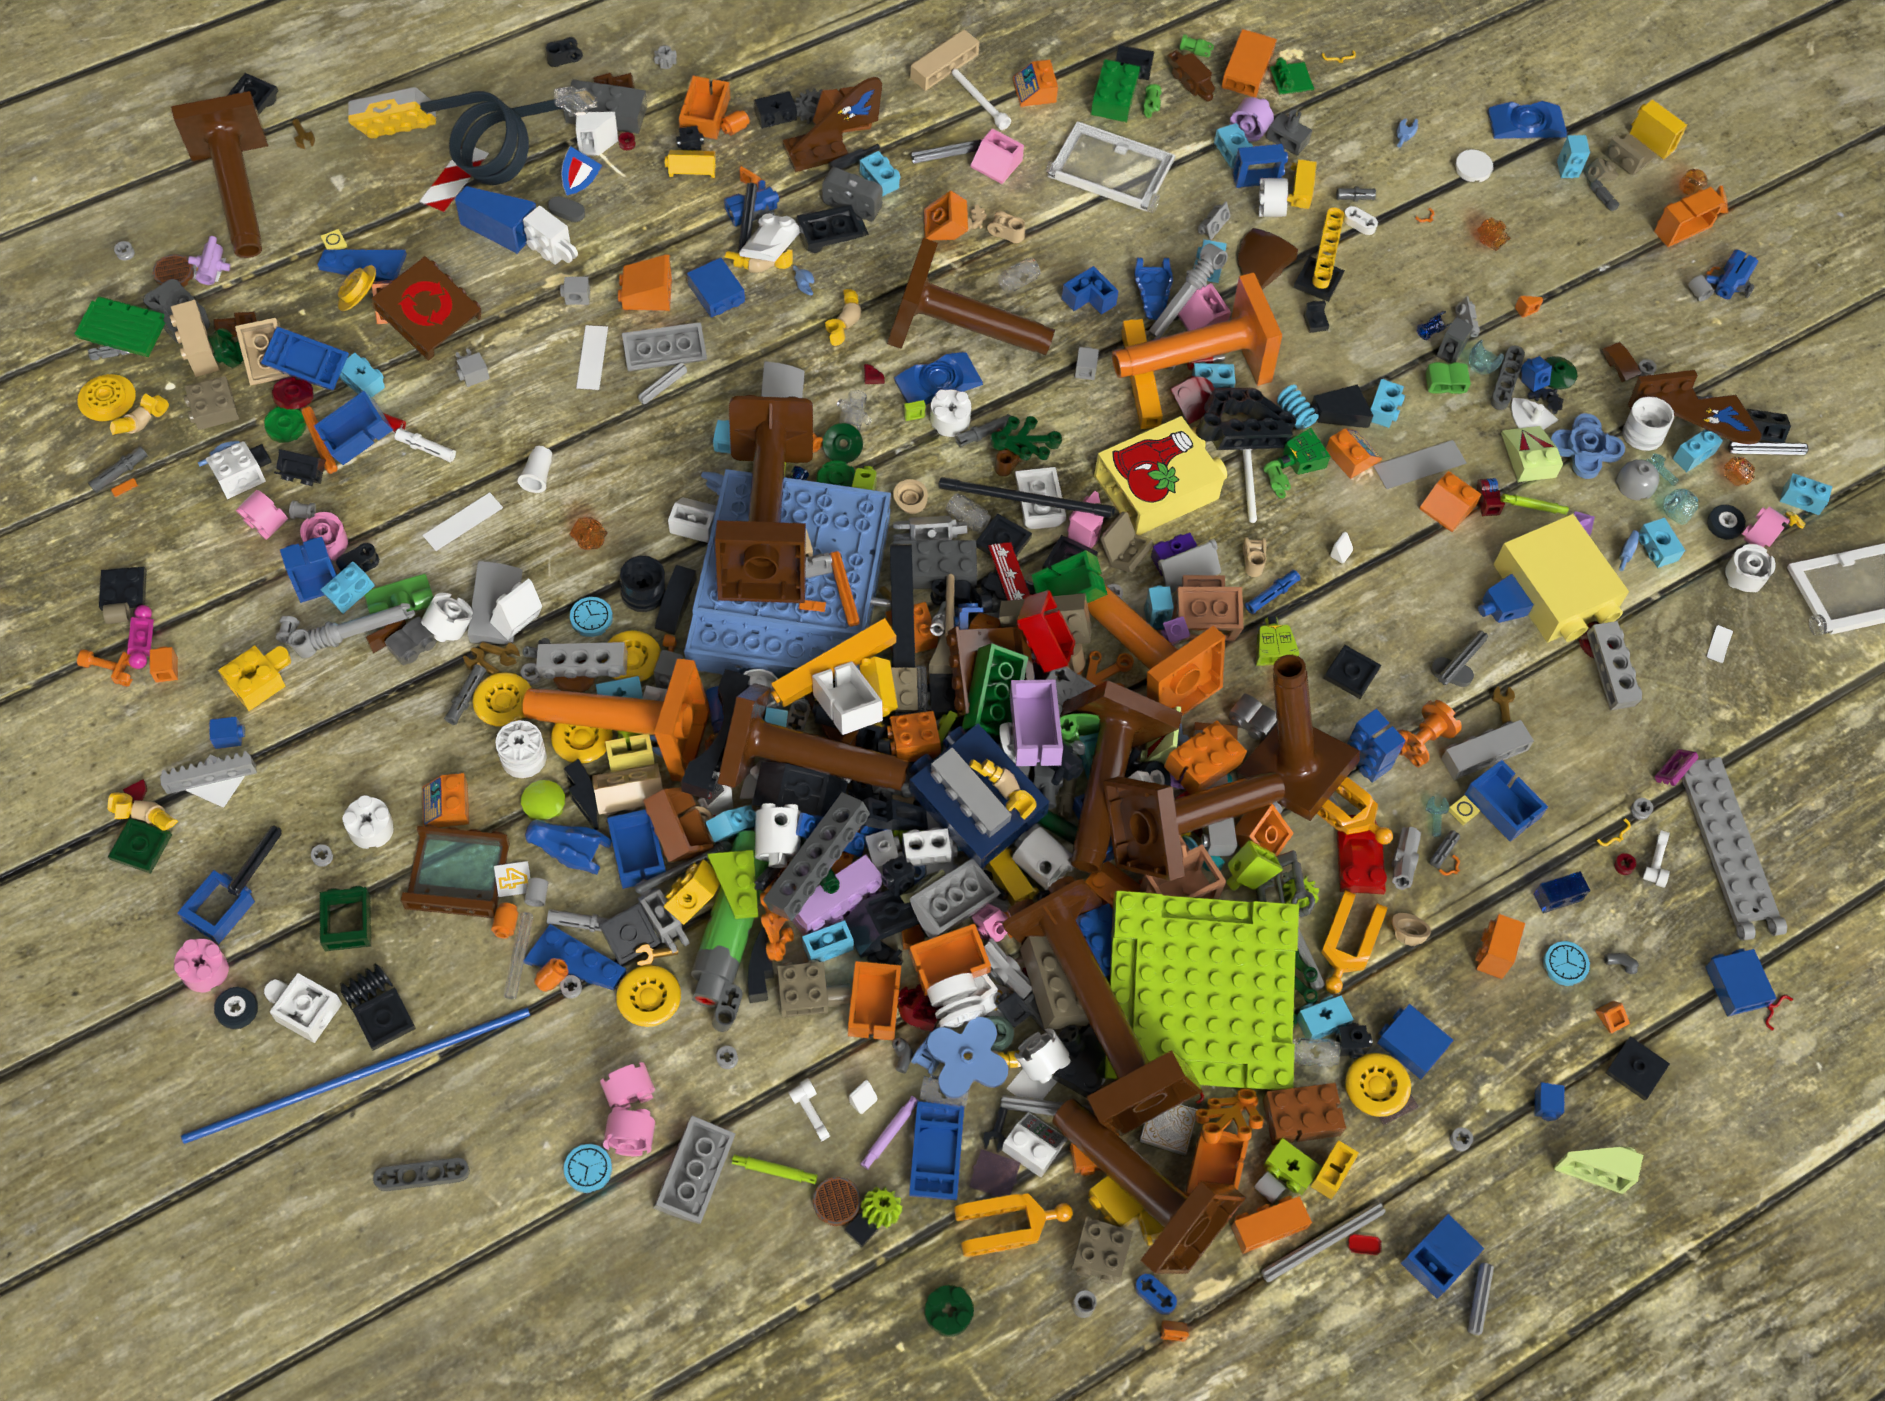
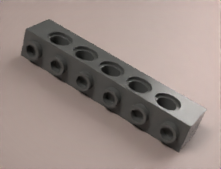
M843 792L840 794L764 897L763 901L771 912L791 922L800 913L808 898L814 894L816 887L827 876L830 868L840 858L849 842L854 839L859 828L867 821L870 813L863 801Z

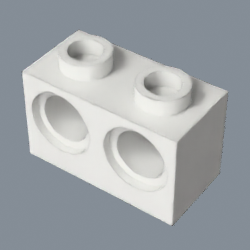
M935 827L929 831L911 830L903 833L904 857L913 866L951 862L948 828ZM934 842H940L943 845L941 847H935L932 844ZM919 845L921 848L914 850L910 846Z

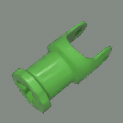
M1186 34L1183 35L1180 44L1181 51L1194 52V55L1209 57L1211 55L1210 51L1214 48L1211 42L1203 39L1189 38Z
M1150 84L1145 90L1147 98L1144 101V114L1147 118H1151L1152 112L1160 110L1161 100L1159 97L1162 91L1161 87L1157 84Z
M1274 460L1266 464L1263 470L1269 475L1270 484L1277 497L1283 499L1286 497L1284 490H1290L1291 485L1287 475L1283 474L1280 468L1281 463L1278 460Z

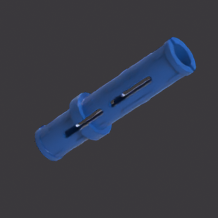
M1291 570L1281 579L1277 578L1274 580V584L1245 603L1248 612L1254 614L1278 595L1285 594L1289 587L1301 580L1299 573L1296 570Z

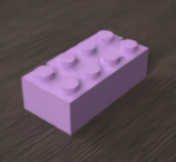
M1011 680L1010 706L1016 766H1036L1037 762H1040L1041 766L1061 765L1063 743L1056 680Z
M864 855L836 874L840 882V888L837 892L829 894L824 892L820 885L816 887L814 894L808 898L802 910L795 916L792 922L803 936L842 922L844 917L849 915L862 900L881 893L882 874L867 855Z

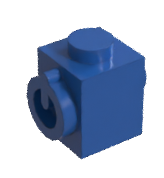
M1540 356L1534 359L1528 358L1521 367V382L1533 392L1550 385L1552 366Z

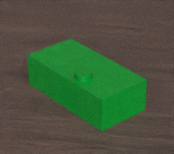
M992 643L978 648L968 696V703H970L969 713L964 716L963 727L967 732L979 724L995 742L1001 743L1000 725L1008 722L1012 723L1010 706L1011 680H1024L1028 662L1027 656Z

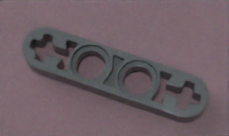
M1519 346L1509 347L1504 357L1491 398V405L1497 410L1506 409L1511 400L1525 356L1524 350ZM1513 354H1516L1515 361L1512 360ZM1511 367L1515 370V373H1509L1505 368ZM1506 382L1510 385V388H1504L1500 383ZM1501 394L1504 395L1502 402L1499 401Z
M462 1158L379 1168L374 1173L373 1182L379 1190L385 1192L458 1183L468 1178L470 1168ZM456 1165H460L464 1169L460 1171V1175H456L455 1172L452 1171L447 1172L448 1177H445L446 1172L444 1166H447V1169L449 1171L455 1170ZM437 1167L441 1171L436 1179L427 1177L429 1169ZM406 1171H415L416 1177L412 1182L403 1181V1175ZM395 1172H398V1184H396L395 1179L387 1180L385 1185L379 1181V1179H383L384 1174H387L389 1178H395Z

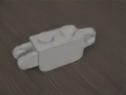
M950 516L909 518V521H896L893 523V528L909 529V533L895 534L894 540H952V538H957V534L967 533V523L956 522V519H951Z
M654 888L640 893L641 896L638 897V901L662 943H666L672 953L677 952V947L671 939L677 935L684 946L689 945V940L682 930L681 922L663 907L667 900L661 890Z

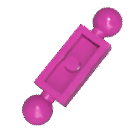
M146 605L136 607L134 611L135 617H131L127 654L130 655V666L135 669L145 667L147 664L146 656L150 657L154 619H150L152 617V610Z

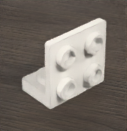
M244 441L206 458L227 499L266 482L257 461Z

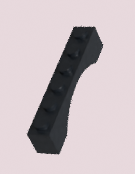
M725 669L718 686V699L724 716L721 730L712 745L699 757L688 763L681 781L682 792L708 799L710 792L715 791L717 779L715 778L717 773H720L738 695L751 686L750 676Z

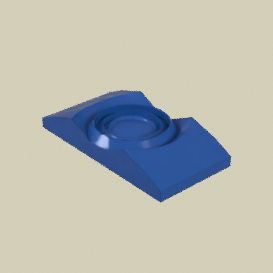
M1545 101L1531 105L1507 102L1488 109L1494 139L1556 138L1567 136L1561 107Z
M276 327L261 364L316 386L334 390L349 353Z
M966 352L945 354L935 362L914 365L894 377V381L906 403L924 400L925 405L932 402L939 390L964 392L983 385V381Z
M917 1101L909 1196L957 1200L964 1105Z

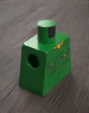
M1309 428L1285 444L1284 456L1279 457L1278 461L1281 463L1282 469L1291 466L1294 472L1300 475L1327 468L1331 456L1313 429Z

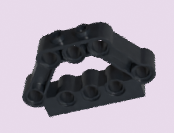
M1216 388L1211 392L1204 404L1205 413L1196 428V434L1204 441H1212L1216 450L1285 448V444L1293 435L1291 431L1297 420L1292 413L1277 406L1256 388ZM1223 413L1232 416L1244 413L1251 417L1246 421L1230 419L1228 422L1221 421Z

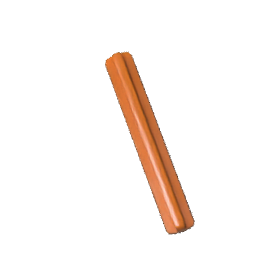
M307 406L301 410L320 458L326 460L325 469L327 473L332 474L338 470L337 465L314 427L318 420L313 409Z
M838 551L831 552L829 555L832 558L833 574L847 623L850 627L857 626L860 623L841 554Z

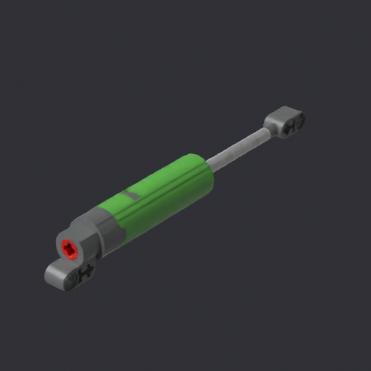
M800 698L791 704L787 716V728L792 729V725L796 724L795 730L804 731L811 708L807 700ZM795 709L801 710L804 714H798ZM754 827V830L737 833L731 852L753 850L756 880L768 867L769 861L755 858ZM721 885L713 904L711 918L707 923L691 976L698 981L692 1001L705 1007L715 1008L712 1025L715 1030L725 1032L731 1028L742 1000V990L734 984L748 941L749 929L752 927L755 917L735 919ZM760 889L756 891L757 906L760 903V894L763 893ZM728 995H733L730 1006H726L729 998ZM718 1016H727L729 1018V1022H721Z

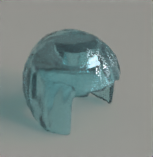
M1479 340L1469 354V365L1474 372L1480 375H1487L1499 368L1504 355L1501 353L1498 357L1495 356L1493 353L1485 350L1482 345L1483 340Z
M1676 489L1664 498L1663 510L1667 517H1670L1680 525H1685L1691 520L1698 509V498L1690 490Z

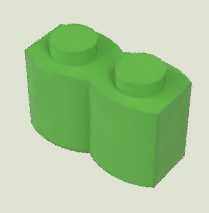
M1434 362L1428 365L1425 372L1428 392L1441 394L1448 392L1462 394L1466 393L1471 385L1467 364L1459 362L1452 364Z

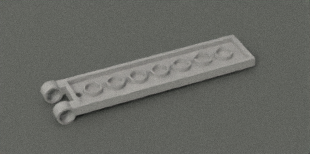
M1721 757L1696 760L1681 779L1735 924L1738 938L1741 941L1754 939L1756 932L1752 921L1765 919L1772 936L1786 934V921L1783 917H1780Z

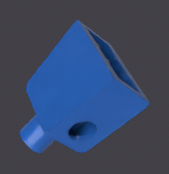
M1511 574L1486 591L1482 599L1484 604L1478 606V611L1482 617L1491 614L1496 622L1501 623L1528 616L1533 603L1513 574Z

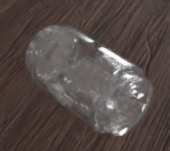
M1026 258L1002 271L998 276V282L1004 292L1012 293L1036 280L1041 271L1033 258Z
M956 493L946 506V511L949 512L951 517L959 522H966L967 527L974 532H982L991 519L987 510L963 494L959 495Z
M1298 1037L1293 1039V1044H1295L1294 1063L1297 1065L1333 1067V1065L1339 1064V1042H1334L1333 1039ZM1316 1047V1051H1320L1319 1056H1316V1058H1314L1313 1053H1310V1050Z
M924 1076L920 1093L921 1100L959 1108L961 1105L966 1108L969 1090L960 1098H949L946 1096V1099H943L941 1093H938L940 1089L938 1085L939 1076Z

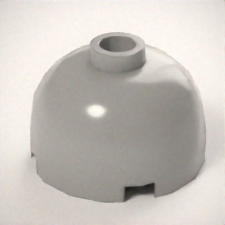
M1640 459L1626 463L1619 471L1616 483L1620 486L1619 490L1624 496L1633 500H1641V498L1648 499L1655 493L1660 478L1658 470L1652 463Z

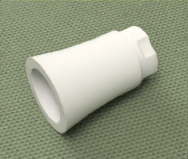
M536 446L530 453L524 470L518 478V484L526 491L534 493L545 491L547 476L552 462V452L550 449L544 446Z

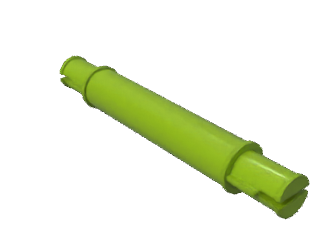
M1503 493L1501 496V502L1511 503V505L1553 514L1560 513L1566 515L1569 511L1568 506H1562L1558 503L1532 499L1516 494L1508 495Z
M734 1154L732 1164L743 1166L745 1169L799 1181L800 1183L804 1181L815 1185L818 1174L804 1172V1169L801 1170L750 1156L747 1158Z

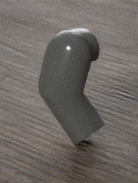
M1605 954L1604 960L1606 965L1621 964L1626 966L1625 972L1628 974H1636L1638 972L1637 967L1639 963L1627 954Z
M895 1038L892 1042V1047L899 1057L896 1070L905 1074L913 1057V1051L906 1040Z

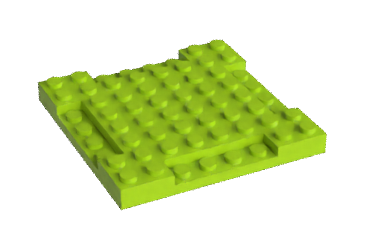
M1128 891L1114 892L1109 985L1149 1062L1172 1050L1191 1067L1201 1086L1272 1091L1293 1088L1295 1044H1293L1295 951H1298L1299 904L1190 898ZM1106 1056L1105 1079L1118 1080Z

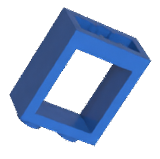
M1275 144L1238 148L1232 173L1236 188L1260 186V178H1282L1285 173V163L1288 162V154L1284 151L1283 145ZM1275 163L1274 168L1248 170L1249 165Z
M213 870L177 914L183 922L219 945L255 901L250 895L252 891L245 886L238 895L239 898L215 926L195 914L219 884L228 889L229 884L233 880L228 874L224 872L219 874Z

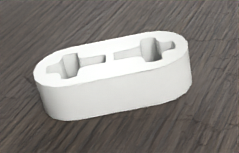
M1354 206L1346 208L1343 221L1347 225L1365 235L1375 233L1378 225L1375 217Z

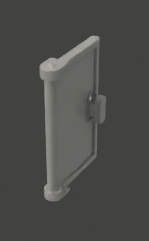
M1211 539L1207 543L1165 560L1158 561L1159 569L1162 570L1165 587L1170 586L1171 593L1176 592L1178 587H1182L1183 575H1218L1221 573L1216 551L1218 547L1215 539Z

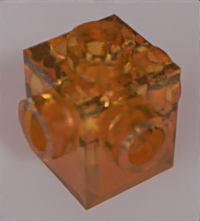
M1493 217L1485 220L1477 229L1480 234L1479 240L1485 246L1487 245L1495 251L1511 238L1505 230L1507 226L1502 220L1497 221Z
M592 517L578 518L569 535L578 542L580 548L591 550L599 549L603 545L608 532L599 521Z

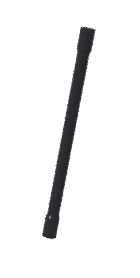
M941 477L939 481V488L943 490L961 491L1090 513L1107 518H1113L1116 510L1115 506L1046 496L963 482L946 477Z

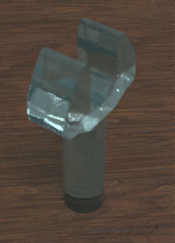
M1654 453L1651 460L1646 459L1673 486L1679 482V479L1664 467L1666 459L1662 455Z
M1432 796L1426 805V811L1433 815L1432 836L1440 837L1442 815L1448 813L1449 803L1446 798H1443L1441 807L1438 808L1434 804L1435 797Z

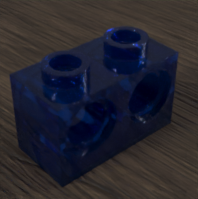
M1581 871L1541 883L1533 895L1542 913H1547L1583 901L1591 890Z

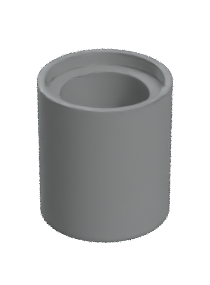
M1703 275L1695 277L1688 284V287L1699 301L1708 299L1714 293V289Z
M531 878L528 880L525 903L534 907L545 905L548 881L541 878Z
M1269 1172L1254 1186L1271 1204L1286 1189Z
M1087 1290L1080 1291L1074 1299L1072 1305L1073 1312L1080 1318L1091 1316L1097 1304L1095 1295ZM1081 1299L1088 1300L1091 1308L1087 1310L1082 1309L1078 1301Z

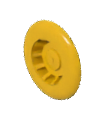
M373 265L366 266L363 269H355L344 280L338 292V297L340 298L338 302L339 310L347 311L365 297L375 280L376 269Z
M106 374L88 381L80 390L77 403L82 414L89 419L111 421L120 418L131 409L135 402L136 392L133 384L127 378L115 374Z
M629 630L616 634L607 642H624L628 652L626 675L612 677L613 679L621 680L639 676L641 682L654 674L661 649L652 636L641 631Z
M502 672L493 674L481 681L475 689L472 700L473 709L482 721L493 726L503 727L510 722L522 720L525 718L523 714L524 695L531 686L524 678L514 673Z
M555 723L551 733V743L555 752L562 759L571 763L579 759L583 764L595 761L606 753L605 741L612 740L613 733L609 729Z
M655 965L640 966L627 973L621 980L616 992V1002L622 1016L629 1022L643 1027L656 1026L670 1019L677 1011L681 1000V989L675 976L665 968Z
M1365 1054L1351 1064L1346 1074L1345 1085L1347 1094L1352 1103L1366 1114L1378 1117L1392 1115L1401 1110L1410 1097L1411 1081L1408 1072L1397 1059L1387 1054Z

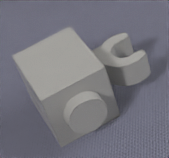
M467 348V355L464 357L456 352L459 368L456 370L459 380H464L467 387L490 379L487 366L480 352L472 355L470 349Z

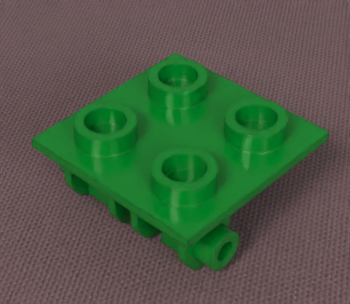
M1280 57L1276 60L1275 66L1269 67L1279 95L1314 90L1305 62L1286 64V60Z

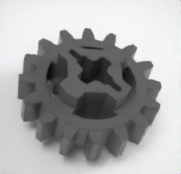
M813 88V92L807 89L806 94L800 93V98L796 97L797 116H800L801 121L806 119L807 124H810L811 121L814 122L813 118L823 89L819 92H816L815 88Z

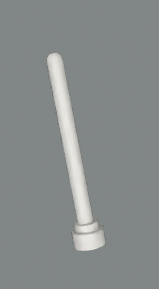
M957 69L952 70V75L994 117L995 125L1000 130L1006 129L1011 123L1008 115L999 113Z
M1242 449L1248 518L1251 523H1255L1257 515L1251 459L1252 449Z

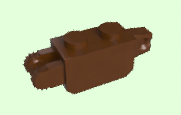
M1177 50L1168 54L1167 60L1173 67L1172 74L1174 78L1179 80L1194 97L1199 95L1203 100L1211 101L1213 99L1212 93L1215 91V86L1211 82L1212 72L1194 54L1182 55Z

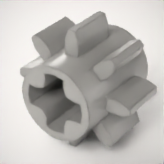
M660 46L658 51H654L655 64H659L661 69H670L673 64H677L676 50L672 51L670 46Z

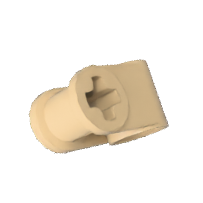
M997 211L994 215L995 219L987 227L989 233L993 236L1009 240L1012 243L1022 242L1025 238V221L1003 211Z
M1244 537L1243 555L1245 572L1251 577H1259L1263 573L1267 559L1266 538L1252 540Z

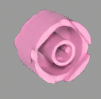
M259 490L253 492L235 510L244 518L243 521L251 529L255 527L258 530V534L265 540L274 534L288 519L280 508L277 509L274 502Z
M1770 506L1767 509L1763 507L1755 517L1758 519L1754 526L1749 524L1742 533L1745 536L1743 540L1749 544H1756L1762 547L1767 545L1770 547L1784 529L1782 523L1788 524L1790 520Z
M319 512L314 517L304 520L301 525L300 535L302 541L305 542L311 538L322 536L332 561H336L345 552L348 546V537L342 522L336 515L329 512Z
M207 939L187 940L177 952L174 960V969L189 989L196 992H208L215 986H220L225 981L229 971L227 959L220 948L214 942Z
M640 1062L641 1067L635 1068L634 1064L625 1066L610 1073L608 1081L605 1082L604 1078L600 1081L611 1109L623 1107L629 1110L631 1108L630 1104L636 1101L645 1103L653 1098L652 1093L655 1091L645 1063Z
M623 1107L612 1108V1113L607 1118L603 1146L607 1150L610 1147L615 1148V1153L623 1156H642L643 1151L646 1150L647 1154L650 1153L655 1129V1120L650 1116L651 1112L646 1109L631 1111Z

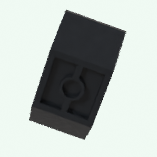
M761 762L752 805L762 808V804H775V807L784 808L785 805L794 804L798 805V810L801 813L824 817L842 792L846 794L848 782L834 775L791 764Z
M890 890L862 900L845 918V922L854 940V947L860 959L882 950L880 940L917 925L925 933L915 915L911 902L904 903L900 895L895 897Z

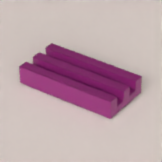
M1677 749L1655 775L1656 782L1661 783L1663 781L1667 785L1670 782L1672 786H1675L1699 758L1697 752Z

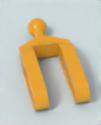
M1348 777L1345 778L1335 792L1361 812L1351 819L1341 808L1328 799L1317 813L1335 829L1343 831L1347 835L1370 830L1375 834L1376 840L1380 844H1388L1393 839V833L1389 828L1379 827L1375 823L1378 803L1373 800L1367 791Z
M1347 890L1344 891L1321 951L1335 969L1333 975L1325 981L1326 991L1330 994H1337L1342 990L1343 983L1341 977L1343 973L1365 969L1388 909L1386 906L1376 904L1356 957L1337 950L1336 946L1356 894Z
M1029 1193L1013 1194L957 1205L954 1207L957 1221H967L1025 1209L1029 1229L966 1240L961 1243L963 1256H977L1038 1243L1045 1221L1057 1219L1060 1222L1069 1221L1073 1216V1210L1069 1204L1060 1203L1055 1209L1044 1211Z

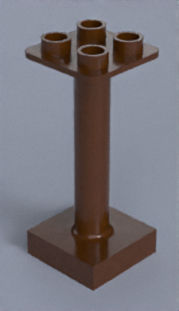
M734 396L729 401L731 457L738 461H753L748 521L717 520L715 549L718 601L805 603L806 523H782L781 510L785 463H808L813 458V403L809 399L795 396Z
M1066 876L1052 883L1048 888L1050 895L1034 903L1033 899H1025L1011 906L1008 910L1010 917L1002 925L1005 931L1022 945L1027 937L1047 938L1118 1078L1115 1082L1087 1096L1099 1122L1116 1134L1119 1133V1136H1123L1202 1093L1203 1090L1191 1067L1172 1050L1149 1062L1076 921L1079 915L1100 907L1103 902L1083 879L1075 881L1073 876Z

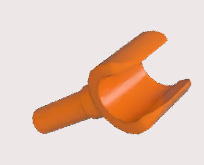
M665 634L663 646L669 647L668 651L674 652L677 645L676 639L672 635Z

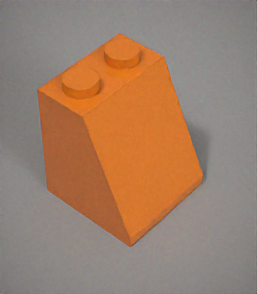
M662 255L624 266L623 274L619 275V284L622 286V290H618V301L622 302L623 310L670 311L672 289L670 255Z

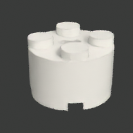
M1260 178V190L1263 191H1259V217H1286L1288 180L1283 178Z
M939 390L931 402V426L938 430L937 432L940 435L955 437L960 432L968 429L971 417V402L967 393L957 390Z
M1756 544L1744 545L1734 553L1726 565L1725 573L1728 585L1745 592H1758L1775 570L1773 556L1770 557L1766 553L1767 550L1762 546Z
M449 593L436 594L421 620L422 625L433 633L434 638L440 642L461 639L473 614V610L467 602L459 597L457 600L450 598L452 594Z
M367 795L361 796L348 806L343 815L344 826L352 842L358 847L364 849L375 846L376 848L387 843L393 834V820L389 810L377 798Z
M1051 1028L1044 1029L1047 1032L1040 1035L1037 1032L1031 1035L1018 1047L1020 1053L1017 1054L1015 1052V1058L1033 1081L1039 1080L1041 1083H1045L1052 1078L1054 1072L1059 1068L1066 1067L1071 1062L1068 1050Z

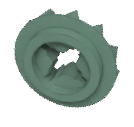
M1001 1016L987 1017L997 1026L998 1034L1002 1035L998 1036L991 1050L1003 1052L1013 1041V1027L1007 1019Z

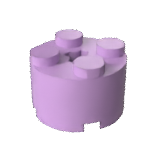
M1244 98L1233 113L1230 125L1237 123L1239 128L1244 131L1248 141H1258L1274 121L1269 102L1263 98Z

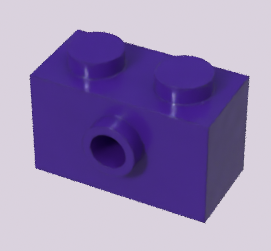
M1191 533L1179 534L1171 540L1156 543L1152 549L1151 559L1161 576H1163L1162 570L1159 569V560H1165L1198 545Z

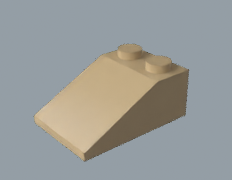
M276 318L235 326L250 386L291 377L261 364L276 327H280L279 321Z

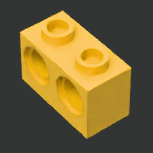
M1338 1140L1313 1181L1311 1188L1332 1199L1359 1152Z

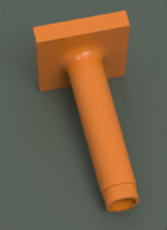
M1255 273L1239 276L1231 320L1124 347V349L1112 352V362L1117 377L1123 378L1242 350L1257 386L1271 383L1273 380L1282 333Z
M1106 585L1108 595L1088 603L1089 613L1149 669L1147 671V698L1172 709L1177 706L1181 707L1183 716L1223 688L1225 635L1214 625L1178 650Z
M677 659L664 701L529 688L526 691L523 699V714L525 718L655 735L672 781L679 782L683 779L688 763L697 757L710 714L708 700L695 661Z

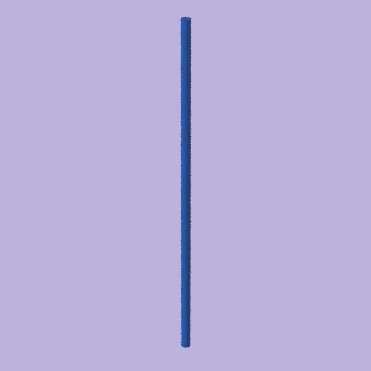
M528 1007L181 1135L184 1144L526 1018L530 1016Z

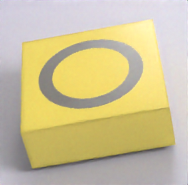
M339 229L321 235L322 242L327 250H341L347 247Z
M1465 795L1448 809L1463 826L1480 812Z

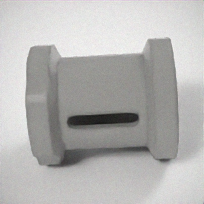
M293 500L290 504L289 517L291 519H296V517L310 519L316 514V505L314 503L308 505Z
M282 616L280 618V631L276 634V639L279 642L289 644L288 638L299 626L300 621L292 616Z

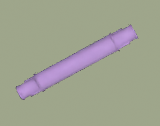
M911 1096L905 1106L901 1107L860 1163L864 1168L868 1170L874 1160L879 1158L909 1116L912 1115L911 1112L916 1107L918 1099Z

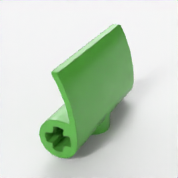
M426 574L371 589L365 594L370 614L401 605L402 603L410 604V608L406 609L407 612L412 610L416 612L428 608L434 598Z
M1071 714L1061 717L1062 739L1067 743H1074V741H1080L1079 736L1081 735L1086 736L1098 733L1099 716Z

